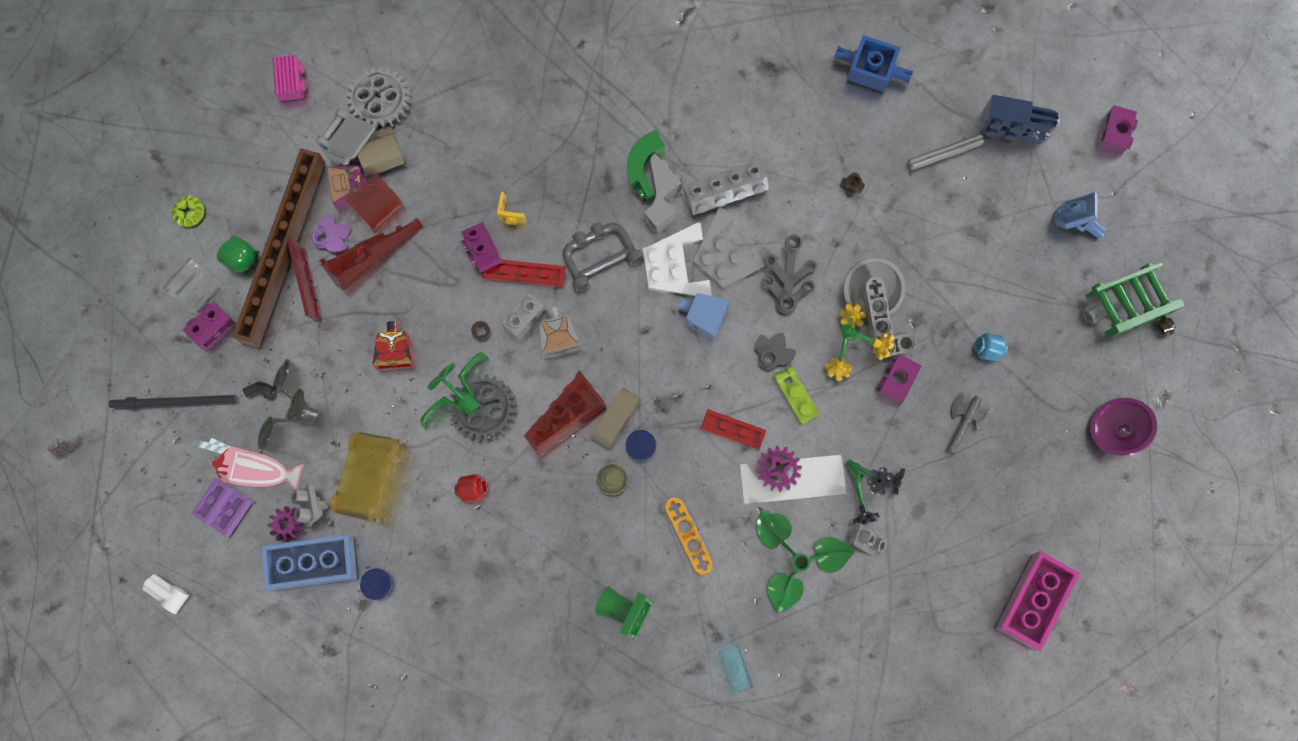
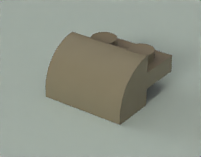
M391 126L373 132L357 154L366 176L375 175L405 163Z

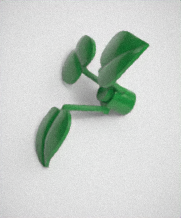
M480 352L474 355L458 375L467 393L463 391L460 394L445 379L455 368L456 365L454 363L445 367L439 373V376H436L429 383L427 389L433 390L442 381L458 396L455 399L458 403L447 399L446 396L435 402L420 419L424 429L434 411L444 403H448L458 410L462 409L468 416L472 415L481 404L473 397L474 394L471 392L464 377L476 364L489 359L485 353Z
M761 512L758 516L756 529L760 542L770 549L776 548L781 543L792 555L791 565L794 567V570L790 575L778 573L772 576L768 582V595L776 612L785 611L800 600L803 595L804 586L801 580L793 578V576L799 571H806L813 559L817 558V565L821 570L827 573H834L843 568L854 554L853 549L848 544L834 537L819 539L814 546L817 554L811 557L801 552L795 553L784 541L790 537L792 532L790 521L779 513Z

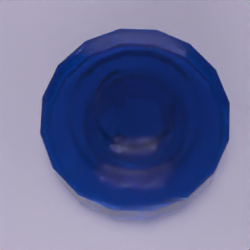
M636 430L627 437L625 443L626 451L632 459L646 461L655 453L656 440L648 431Z
M378 568L365 572L360 581V590L363 595L375 601L387 597L393 587L390 574Z

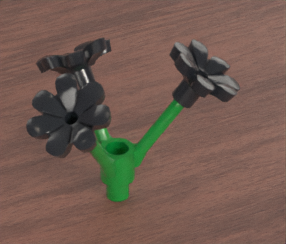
M849 459L845 465L853 475L860 502V514L857 518L853 519V524L862 522L865 525L869 521L876 522L878 521L877 518H880V514L869 512L868 506L864 502L860 480L865 476L868 477L866 483L871 486L870 492L872 494L878 492L880 495H884L886 493L885 488L889 490L893 488L892 493L898 495L902 484L901 480L906 469L901 468L899 473L893 476L891 472H887L885 467H880L878 471L876 469L869 470Z

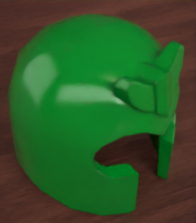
M233 235L219 248L217 259L229 270L239 273L248 270L252 265H257L260 251H255L247 241Z

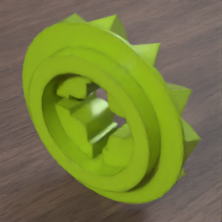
M190 195L188 197H180V200L174 202V207L171 209L172 218L180 226H194L203 218L204 206L197 197L195 198ZM187 206H189V208L194 211L188 212L186 215L183 212V210L187 209Z

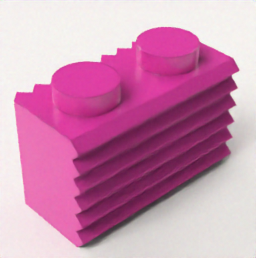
M296 55L273 57L275 95L278 100L286 101L303 98L306 86L301 77V74L304 73L302 61H299Z

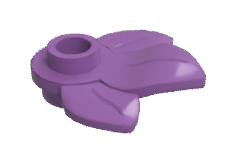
M333 215L325 216L319 221L318 229L311 236L312 243L318 248H327L330 252H342L347 249V245L343 240L348 237L351 227L343 223L335 224ZM325 236V240L320 242V237Z

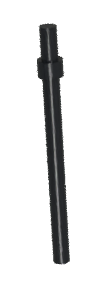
M236 395L144 399L126 397L120 400H109V408H126L129 410L137 409V407L225 404L236 403L237 398Z

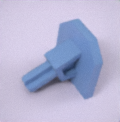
M1096 192L1065 201L1055 210V223L1057 227L1064 229L1076 227L1082 232L1087 230L1097 238H1102L1106 233V229L1095 221L1097 220Z

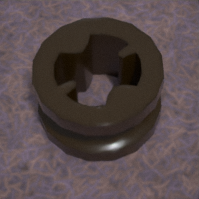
M477 321L472 325L471 333L476 340H485L490 335V328L487 323ZM478 326L479 328L484 326V331L486 332L484 335L482 333L481 336L477 335L476 328Z

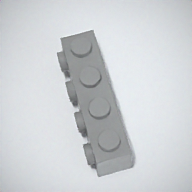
M756 160L683 185L684 195L692 215H696L768 190V177L760 161Z

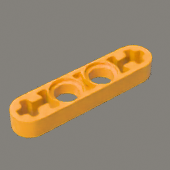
M675 497L670 498L666 502L665 510L695 572L699 575H706L712 569V560L682 500ZM671 503L680 504L678 511L680 515L685 513L686 516L674 521L673 518H676L677 515L674 510H669ZM687 521L690 524L689 531L685 533L679 531V522ZM690 540L698 541L700 546L697 551L691 552L687 548V543ZM703 551L705 555H701V559L703 562H708L707 570L698 569V559L695 558L693 560L691 556L698 555Z

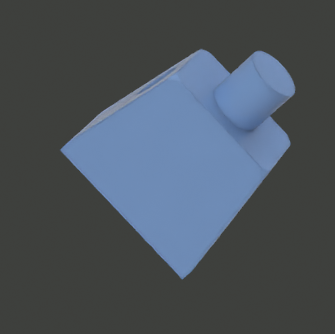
M697 293L693 302L682 298L678 310L688 313L685 322L688 326L714 341L728 309L729 300Z

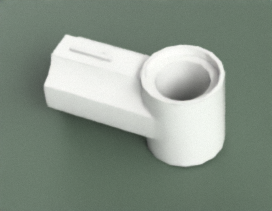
M156 574L149 577L142 590L157 599L163 608L174 614H177L189 597V594L184 590L169 584Z

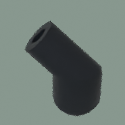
M261 381L242 389L246 398L257 393L263 394L265 399L274 396L273 387Z

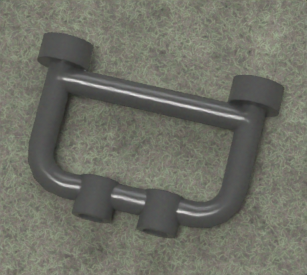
M597 222L590 227L591 232L584 234L583 231H578L573 234V241L564 247L562 256L574 279L572 286L576 292L582 291L590 285L587 279L588 276L624 258H627L630 265H635L644 259L642 251L635 249L626 230L621 225L609 223L602 226L601 222ZM610 231H616L619 234L626 249L586 269L578 271L570 255L573 249L581 248L593 239L602 238Z

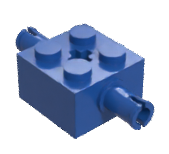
M865 35L862 36L859 47L855 52L838 46L834 55L835 59L851 63L847 80L885 92L889 79H892V77L909 83L913 74L912 70L896 66L895 62L901 47Z

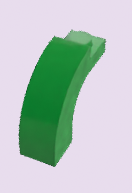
M656 129L641 137L633 145L627 159V178L630 189L632 191L637 188L640 198L645 199L647 204L655 200V194L644 175L645 167L655 153L658 157L665 154V145Z

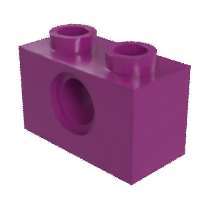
M1113 105L1107 113L1098 149L1122 155L1126 149H1130L1134 139L1131 137L1132 131H1135L1138 124L1136 119L1137 111Z
M900 354L896 359L892 358L886 368L889 370L887 377L882 376L877 386L880 388L878 395L900 406L904 402L922 365ZM893 375H899L902 378V383H896L893 380Z

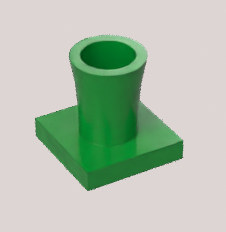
M608 586L602 592L597 602L595 614L623 623L619 633L636 640L654 601L638 592L633 602Z

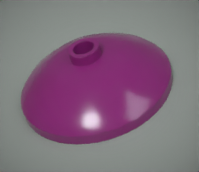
M1117 398L1106 402L1097 409L1090 423V431L1095 444L1104 452L1120 457L1132 456L1148 448L1154 441L1158 428L1156 416L1152 409L1144 402L1133 398ZM1125 431L1129 432L1127 435H1122Z

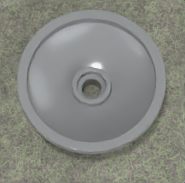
M868 258L855 264L848 272L844 281L843 292L846 303H851L853 307L856 303L862 305L860 311H866L862 281L865 277L876 276L884 282L890 315L893 314L902 304L906 289L904 277L898 267L882 258ZM879 300L875 301L872 305L875 312L881 307Z

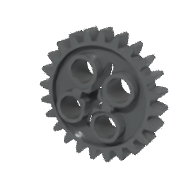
M477 374L474 381L469 376V383L467 384L474 394L473 397L480 404L485 405V411L482 412L479 406L472 415L465 416L466 413L462 409L458 410L449 404L454 409L449 410L448 413L455 415L450 420L452 423L458 422L455 425V429L459 430L462 428L461 435L464 436L468 433L470 440L474 435L478 442H480L482 436H484L487 442L489 441V435L497 439L496 433L499 432L504 435L502 428L510 429L507 422L514 421V418L510 416V414L517 413L516 409L511 408L517 404L516 401L510 400L514 397V394L508 393L510 390L509 386L503 387V380L496 383V376L489 380L488 374H485L484 379H481L479 374ZM461 381V384H462L463 387H462V388L455 387V389H456L460 394H461L463 391H465V392L467 393V391H466V389H465V387H464V385H463V383H462V381ZM492 390L493 396L491 398H483L485 391ZM456 394L450 395L454 400L458 397ZM494 409H501L500 416L496 418L491 416V412ZM475 417L482 418V422L478 426L472 425V420Z

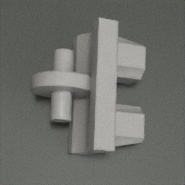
M308 485L304 490H295L291 495L293 504H301V508L298 507L294 512V519L296 522L304 523L305 529H311L312 524L322 518L323 512L328 509L327 503L320 501V497H316L314 485Z
M860 523L855 524V529L849 533L848 537L850 544L872 556L875 555V552L883 553L887 541L882 539L880 535Z

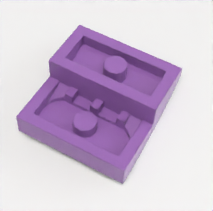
M214 478L191 514L223 535L230 537L253 501L219 479Z

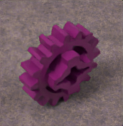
M776 446L775 451L768 448V455L762 452L761 457L763 460H757V464L761 466L756 468V472L761 473L758 481L764 480L763 487L770 485V491H773L775 487L778 488L779 493L782 492L783 487L790 490V483L794 486L797 484L794 478L801 477V474L797 473V471L801 470L802 466L796 464L800 461V458L794 459L793 455L795 452L787 453V447L783 451H780L779 446ZM778 456H783V457L787 458L788 460L785 461V460L779 459ZM769 459L771 467L765 471V463ZM776 465H778V467L785 466L781 474L779 471L772 472L775 469ZM793 467L792 476L788 479L787 471ZM770 478L778 479L780 483L774 482Z

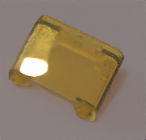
M356 431L354 435L351 434L349 437V451L336 493L331 497L329 507L332 508V512L335 514L384 526L386 515H383L384 509L382 507H387L385 502L395 468L401 460L398 456L400 454L405 455L407 444L399 439Z

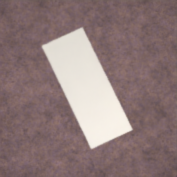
M842 455L800 459L796 464L802 466V469L797 471V473L801 474V477L794 478L797 484L794 486L790 483V490L783 487L780 493L777 487L770 491V485L763 487L765 481H758L761 473H757L756 468L761 467L757 463L740 464L744 504L847 494ZM770 462L765 463V471L771 467ZM776 465L775 469L772 472L779 471L781 474L785 466L778 467V465ZM793 467L787 471L788 479L792 476ZM770 478V480L780 483L778 479Z

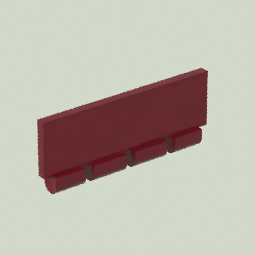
M289 238L287 239L305 316L314 321L319 320L318 318H321L318 303H314V301H317L314 284H310L313 281L309 265H305L308 263L306 251L304 248H301L299 243Z

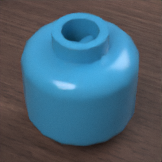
M984 333L978 337L974 346L977 355L981 359L989 361H999L1008 351L1004 337L991 333Z

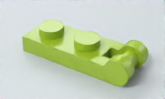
M792 365L786 367L781 373L776 372L773 374L776 384L801 426L820 415ZM790 378L792 383L786 385L784 380Z

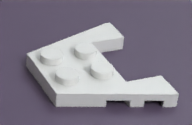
M700 223L685 228L643 249L649 290L670 294L677 293L693 298L697 293L712 296L709 280L688 283L682 245L703 242Z

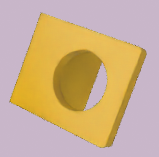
M501 191L497 210L499 221H504L509 225H516V223L526 224L525 214L504 211L506 196Z

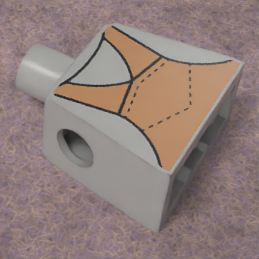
M557 307L546 309L548 319L540 322L543 358L581 350L580 341L569 316H559Z

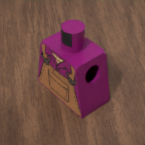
M360 166L326 167L331 199L336 209L366 200V188L377 186L375 175L364 176Z

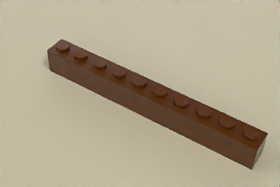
M302 148L299 150L232 335L239 343L256 348L260 347L291 260L287 239L292 238L297 242L325 165V161L320 153Z

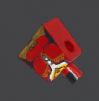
M388 321L387 332L377 333L372 362L376 370L416 367L410 336L406 331H399L398 321Z

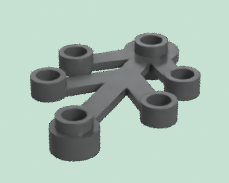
M796 234L788 236L785 240V247L788 250L786 272L778 264L777 258L774 255L770 254L764 259V265L771 268L784 284V292L775 284V278L772 275L764 276L762 278V285L772 291L777 298V309L784 314L792 313L797 307V300L815 288L812 280H806L802 283L801 288L792 294L793 285L817 268V263L814 260H808L794 274L796 251L802 246V239ZM793 240L796 246L791 247L789 241ZM768 258L773 259L774 263L772 265L768 264ZM808 263L813 264L812 270L807 268ZM766 278L771 279L772 283L770 285L765 283ZM806 283L811 284L810 290L805 288ZM784 300L789 302V307H784Z

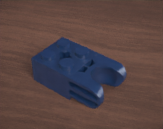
M993 94L983 110L979 133H984L989 137H1005L1006 140L1010 141L1022 140L1042 144L1048 140L1050 132L1059 125L1060 116L1055 110L1032 106L1033 102Z

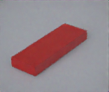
M707 409L700 428L703 431L756 450H760L766 433L765 429Z

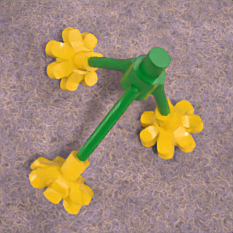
M847 303L845 305L846 310L840 309L839 312L844 317L841 319L843 339L840 354L837 359H830L829 363H826L824 367L828 371L827 375L829 377L836 375V381H842L843 376L848 378L851 375L852 367L843 358L848 341L859 338L869 342L871 346H874L872 351L879 360H882L883 357L888 358L890 356L889 350H892L894 346L891 343L894 340L893 335L882 333L880 339L869 338L854 329L856 325L861 327L864 324L862 318L867 316L866 311H860L862 305L856 303L854 307L851 303Z

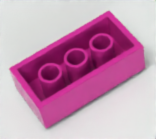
M1042 551L1034 553L995 629L1034 651L1042 650L1080 573Z

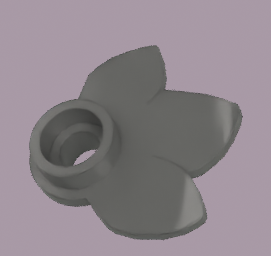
M784 333L776 334L770 339L760 334L756 340L755 347L759 353L758 361L760 366L766 370H772L777 365H787L796 355L794 349L786 348ZM766 357H771V358H772V362H771V363H767V362L765 361V358H766Z

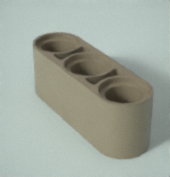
M622 388L595 428L591 438L609 449L635 411L641 398Z

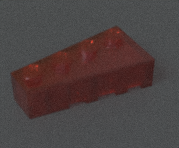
M579 370L572 382L566 385L560 396L549 405V409L538 418L524 437L537 456L541 458L607 409L605 402Z

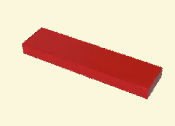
M502 260V263L483 271L482 278L485 280L563 287L566 267Z

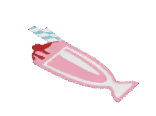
M213 438L210 439L209 443L201 441L198 446L221 454L218 459L212 462V466L216 469V473L222 482L242 486L268 487L287 481L294 490H298L303 464L291 470H286L281 463L266 455L232 447Z

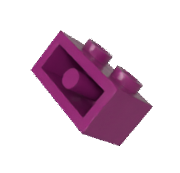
M483 222L461 232L464 238L461 243L466 252L470 250L471 255L468 258L473 267H478L480 273L502 263L500 255Z
M212 301L201 309L199 315L186 323L183 331L201 349L207 351L236 322L220 306Z

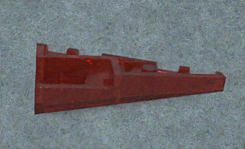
M418 218L413 219L414 221L404 227H401V225L395 227V232L388 235L380 233L355 244L353 248L344 253L337 252V257L328 261L323 258L319 260V263L335 285L344 291L419 230L422 224Z

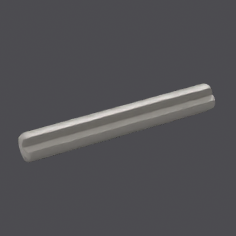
M977 134L910 158L908 161L911 170H915L981 146L984 143L983 136Z

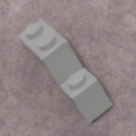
M655 153L650 159V168L656 198L653 204L644 212V219L658 233L675 220L676 208L670 201H666L681 190L682 180L676 172L672 173L668 168L669 165L663 157L659 158Z

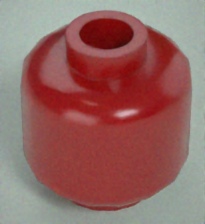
M478 474L461 476L454 487L455 495L464 503L482 500L488 490L486 480Z

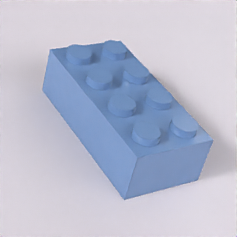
M348 534L261 546L265 590L276 591L357 579L354 537Z

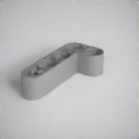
M876 276L865 277L862 281V292L871 338L880 339L882 333L893 335L894 340L891 343L894 346L892 350H889L890 356L912 351L916 346V340L912 335L904 332L893 334L883 280ZM872 282H875L877 286H875L873 289H870L869 285H871ZM879 300L881 307L875 312L872 305L875 301ZM879 321H883L885 327L882 331L878 332L876 325ZM907 337L908 344L902 348L900 341L902 338Z

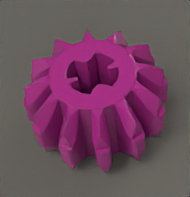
M284 506L283 511L280 509L275 510L277 516L270 515V519L274 521L267 525L273 528L270 531V535H276L277 541L283 539L285 543H289L290 538L293 540L298 539L296 533L303 534L304 531L299 528L304 526V523L296 522L294 519L296 508L290 510L288 506ZM285 521L290 524L288 528L283 525Z

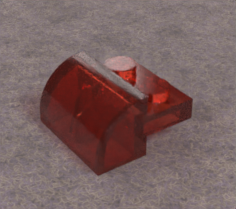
M377 173L346 199L347 203L372 231L376 230L403 206L400 198Z

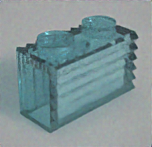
M735 645L720 650L718 654H720L719 658L722 659V666L725 667L724 671H726V679L729 680L730 692L735 694L753 688L740 646Z

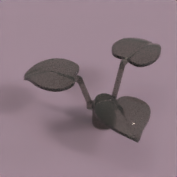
M288 358L276 372L272 389L275 392L279 389V391L291 399L290 406L286 412L285 419H272L269 416L263 423L258 435V451L260 454H262V449L269 441L273 432V426L277 422L296 424L303 422L313 426L318 417L319 411L308 407L302 389L299 388L292 395L283 388V383L288 374L290 362Z

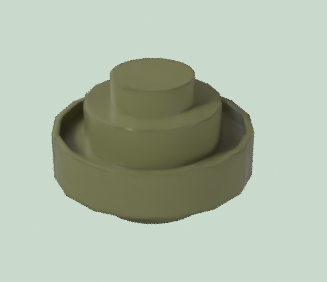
M617 464L605 465L597 474L598 487L607 495H618L627 486V474Z

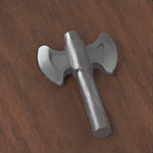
M962 393L955 398L951 409L952 418L956 419L958 416L963 415V420L947 449L948 452L955 454L972 421L976 422V429L979 430L991 420L993 408L980 410V403L982 401L980 397L974 396L970 404L965 402Z

